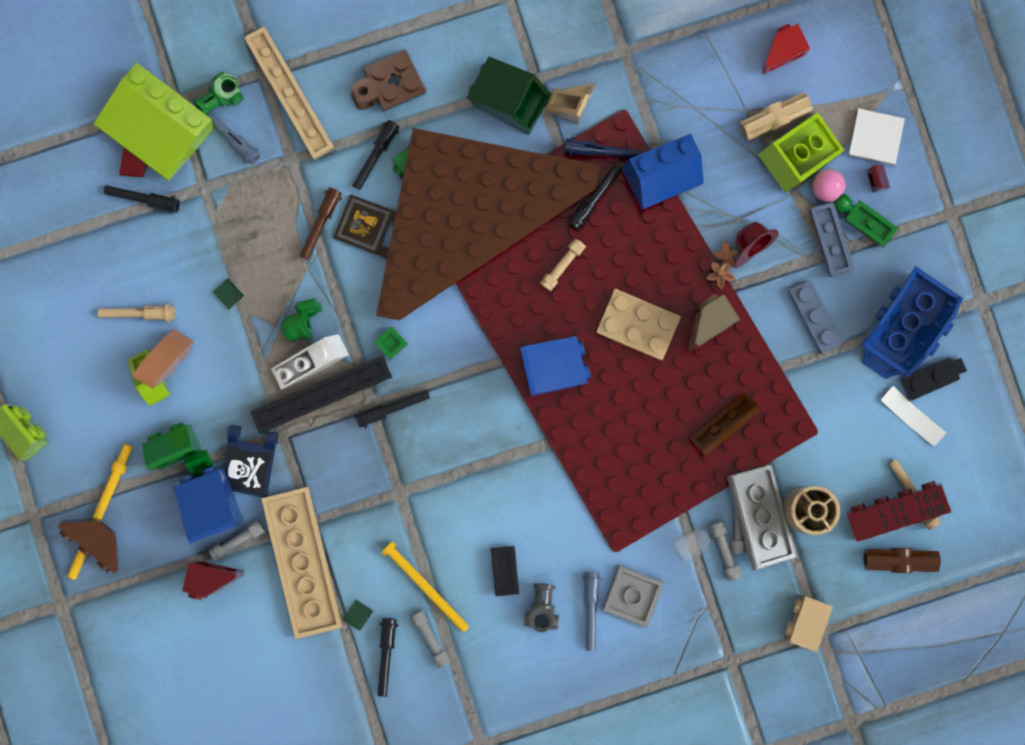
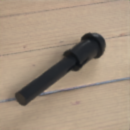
M387 120L386 123L383 122L382 125L384 127L373 143L375 147L352 187L359 191L382 152L387 151L394 136L400 133L398 131L400 126L391 120Z
M614 164L588 200L584 199L573 215H569L567 223L577 231L581 228L584 229V223L596 210L595 205L622 171L621 167Z
M106 185L104 188V194L145 203L148 204L149 208L164 210L168 214L177 213L180 207V200L176 199V196L173 195L171 197L155 193L147 195Z
M425 390L383 407L380 404L363 412L359 410V413L355 414V418L359 428H367L366 425L386 419L388 414L428 400L430 396L428 391Z
M382 618V622L379 624L382 626L379 647L382 648L377 696L387 697L391 649L395 648L396 627H399L397 619Z

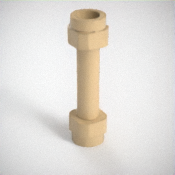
M575 238L567 247L569 249L552 272L550 274L547 273L541 280L540 284L551 292L558 284L557 279L586 248L578 239Z

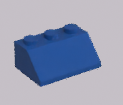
M691 133L630 158L621 168L642 210L704 183L701 153Z

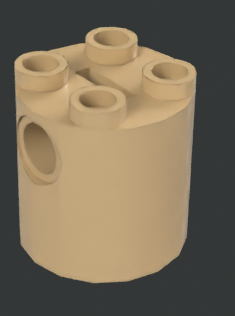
M801 486L793 490L783 504L787 523L794 530L804 534H825L834 528L840 517V504L836 496L830 490L820 486Z

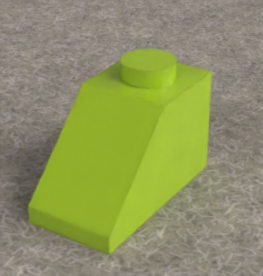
M149 349L127 359L131 375H133L137 367L151 352ZM132 377L135 388L148 406L160 402L170 395L165 379L156 387L151 388Z

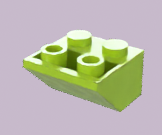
M4 404L0 408V437L20 461H27L49 443L45 438L47 434L41 426H35L30 420L32 415L24 406Z

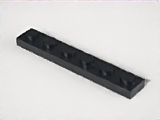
M382 355L253 410L251 415L259 434H262L393 377Z

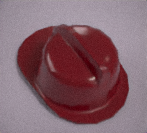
M753 222L742 228L736 236V244L740 250V255L736 259L734 267L739 268L756 254L769 247L779 235L778 230H769L759 222Z

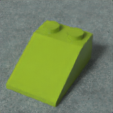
M817 112L769 145L758 156L786 193L845 150Z

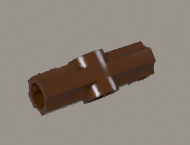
M891 548V550L865 549L864 566L865 570L891 571L892 573H913V571L939 572L941 557L939 551H921L911 548Z

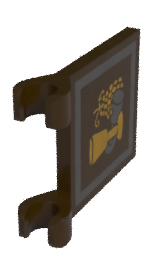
M351 194L333 238L387 259L389 248L381 245L391 220L395 222L397 211Z

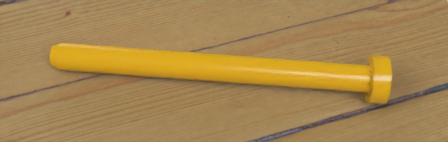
M392 541L381 553L384 556L388 554L459 630L465 632L469 628L468 624L394 548L397 545Z

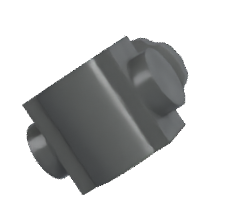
M534 583L536 588L535 603H531L530 612H525L524 626L533 628L537 632L558 629L559 615H554L555 606L551 605L552 593L556 585ZM543 591H545L544 602H542ZM539 614H544L548 618V623L543 627L537 626L534 622L535 617Z

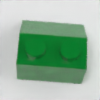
M183 422L169 427L170 432L162 435L161 432L147 437L148 441L143 443L142 447L148 470L159 471L183 460L188 455L202 451L191 425H183Z

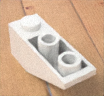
M339 334L324 337L271 368L280 389L283 390L330 367L349 356Z

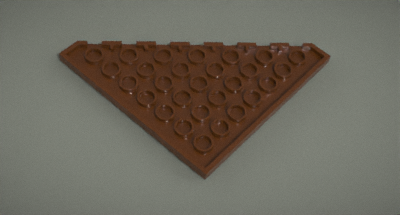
M413 128L376 316L399 321L438 294L596 189L600 166Z

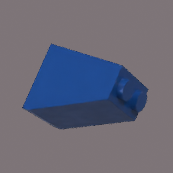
M577 336L520 347L531 397L587 385V379L591 378L588 364L583 365L581 357L585 355L584 345L582 341L577 340Z
M215 466L202 470V476L194 478L193 474L179 479L180 484L174 486L189 544L236 527L244 521L224 468L217 470Z

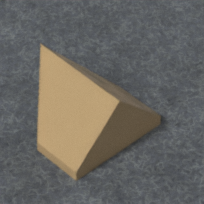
M597 82L565 89L554 88L545 109L579 124Z

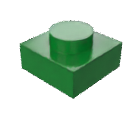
M392 326L374 342L390 360L408 345Z
M207 449L184 457L185 465L194 478L202 476V470L215 466Z

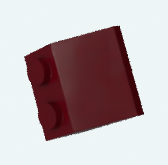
M200 560L189 562L182 592L189 593V598L203 600V598L217 593L244 576L245 571Z

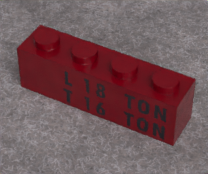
M934 480L921 484L922 489L912 492V489L908 488L897 492L898 497L889 499L887 495L874 499L875 504L869 506L861 503L850 507L851 511L847 512L856 541L866 540L952 513L942 484H936Z

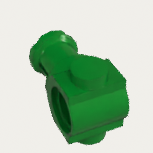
M220 72L212 79L214 84L209 87L210 92L199 99L195 98L193 100L196 108L209 116L208 113L216 107L221 106L223 108L230 105L234 107L241 103L244 97L241 95L237 79L227 72ZM230 85L234 88V91L226 93L222 88Z

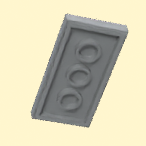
M772 464L727 476L752 570L796 558L797 555L785 517Z

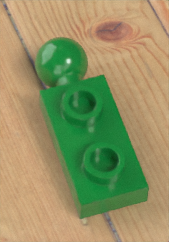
M841 194L839 198L833 201L837 212L848 213L844 220L881 248L886 246L898 229V227L861 200L854 206L848 195Z

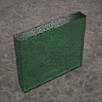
M230 279L224 281L213 291L229 310L244 297Z
M356 599L343 620L361 631L373 610Z

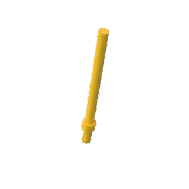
M124 444L117 461L114 460L111 466L112 473L92 518L97 517L102 520L121 474L124 475L128 466L126 462L132 451V446ZM79 549L67 575L68 578L76 580L86 558V555Z

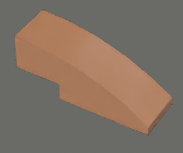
M173 329L146 356L134 371L132 377L151 388L156 387L174 372L178 363L188 356L194 341Z

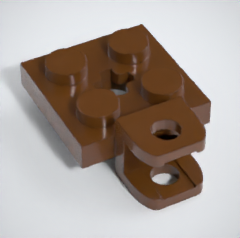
M405 49L364 67L363 72L366 77L356 81L351 86L352 91L350 95L356 108L359 110L370 108L379 102L383 112L426 94V89ZM395 75L400 78L398 86L388 82L391 76Z

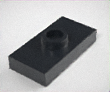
M515 546L491 548L495 597L519 594Z

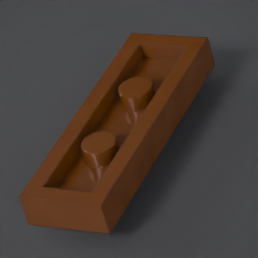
M743 393L689 439L707 456L758 414L761 409L746 393Z

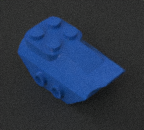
M917 266L913 268L902 286H896L889 296L891 299L887 307L882 306L875 316L878 320L860 344L864 348L863 364L885 379L895 375L909 377L928 355L932 356L940 346L937 342L942 335L946 336L953 328L954 324L951 322L955 318L963 300L961 296Z

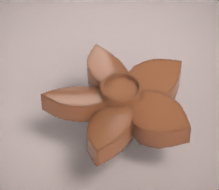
M725 241L721 246V250L713 253V255L717 259H722L720 267L727 262H730V266L734 267L736 259L733 257L738 256L740 250H731L730 244Z
M712 262L711 267L714 273H711L706 280H717V286L720 289L724 287L725 281L735 280L734 275L728 272L730 262L724 263L721 268L718 264Z

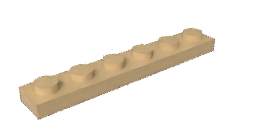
M265 26L244 37L313 159L316 160L334 150L333 144Z

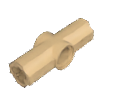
M805 92L782 103L781 101L773 103L764 108L762 112L739 123L741 131L747 141L760 137L769 131H778L789 125L791 121L812 112V103Z

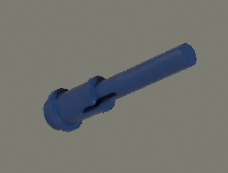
M574 137L566 139L564 153H569V156L578 154L593 157V154L633 158L641 154V150L595 145L594 141L574 140Z

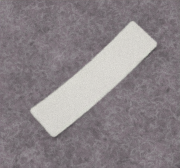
M894 386L881 399L888 408L931 445L936 446L946 434V431L923 414Z

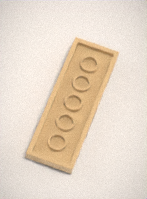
M305 487L261 498L295 639L342 628L343 624L310 488Z

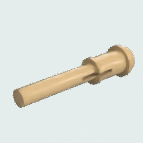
M166 303L165 306L145 305V308H99L98 317L144 318L146 321L165 320L170 322L175 320L176 309L175 306H171L169 303Z
M895 459L890 462L889 466L904 489L911 488L912 492L916 491L917 489L898 460ZM941 517L923 521V527H927L928 530L935 528L941 524L939 520Z

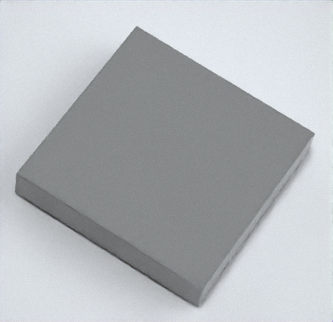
M619 565L602 610L648 628L664 582Z

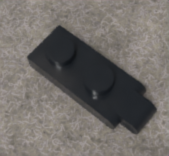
M950 357L913 373L909 377H904L900 381L909 401H913L960 380L959 374L966 372L967 369L962 358L952 361Z

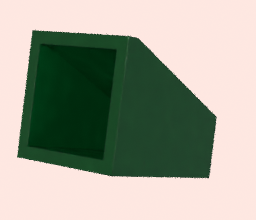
M488 57L481 66L480 73L474 84L471 85L466 98L476 108L529 135L551 93L535 74Z

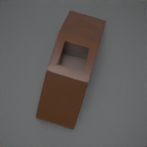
M95 517L62 520L59 523L58 528L61 530L59 534L69 542L73 539L80 545L78 549L87 557L92 555L99 560L97 564L104 571L109 572L111 570L113 573L118 571L116 532L104 522Z

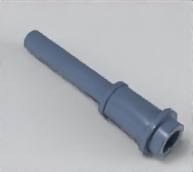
M211 111L208 113V117L212 119L213 126L231 142L230 146L244 158L245 163L252 165L260 158L259 149L253 148L241 135L237 136Z
M586 572L585 577H583V580H585L584 602H587V651H596L597 602H600L599 581L602 578L599 577L600 573Z

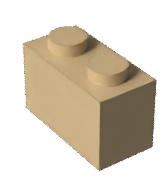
M801 595L800 599H796L793 605L792 612L795 613L792 622L789 621L785 628L784 635L787 636L786 641L818 652L833 606Z

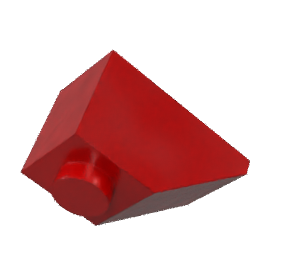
M787 24L777 30L778 33L772 41L762 69L764 74L807 55L810 47L799 24L794 26Z

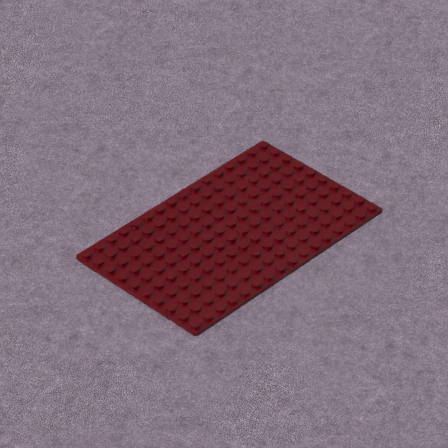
M621 110L574 138V140L594 141L595 145L641 150V154L650 150L626 110ZM565 143L545 154L599 165L600 169L596 188L614 164L622 168L630 159L593 154V157L578 154L569 156V153H564ZM623 171L620 172L595 205L596 210L584 223V229L581 228L579 231L573 229L567 223L569 221L568 217L573 215L583 200H588L593 192L456 283L614 552H619L729 487L727 476L763 467L818 433L817 427L730 282L725 281L724 287L720 289L717 286V280H706L711 273H714L711 267L712 262L716 264L718 262L678 195L642 210ZM575 238L578 239L586 248L557 279L558 284L551 292L540 284L541 280L547 273L550 274L567 253L569 250L567 247ZM614 289L681 316L662 361L596 333ZM715 294L718 298L725 295L740 320L690 352L688 344L694 317L699 312L698 307ZM577 336V340L582 341L584 345L585 355L581 356L583 365L588 364L591 378L587 379V385L531 397L520 347ZM743 393H746L758 404L761 411L709 455L705 456L689 438Z

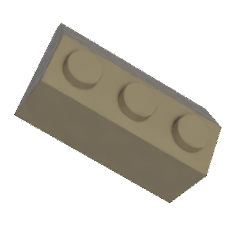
M715 294L698 307L699 312L694 317L688 344L690 352L740 320L725 295L718 298Z

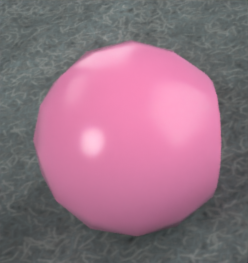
M833 169L819 172L812 184L815 196L825 202L835 201L846 188L845 178L840 172Z

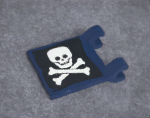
M229 426L223 468L232 491L267 497L279 433H267L265 445L240 441L242 426Z

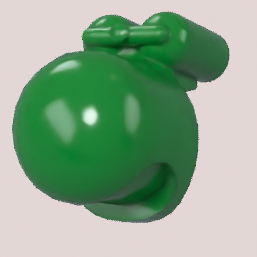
M315 298L298 302L295 306L298 313L288 315L282 320L281 332L288 341L293 342L302 338L307 340L313 339L310 318L317 315L318 312H322V306Z

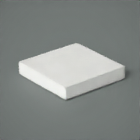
M858 109L848 156L894 166L896 164L905 118Z

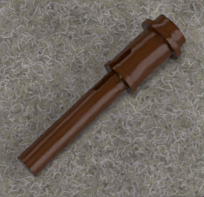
M329 187L328 191L325 190L324 193L326 195L317 211L319 216L299 256L307 261L327 219H331L338 201H342V193L334 188Z

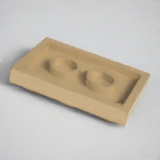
M614 289L596 333L662 361L681 316Z

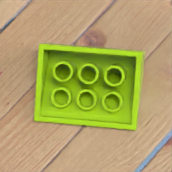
M138 63L122 78L94 122V126L143 161L168 182L214 130L211 118Z

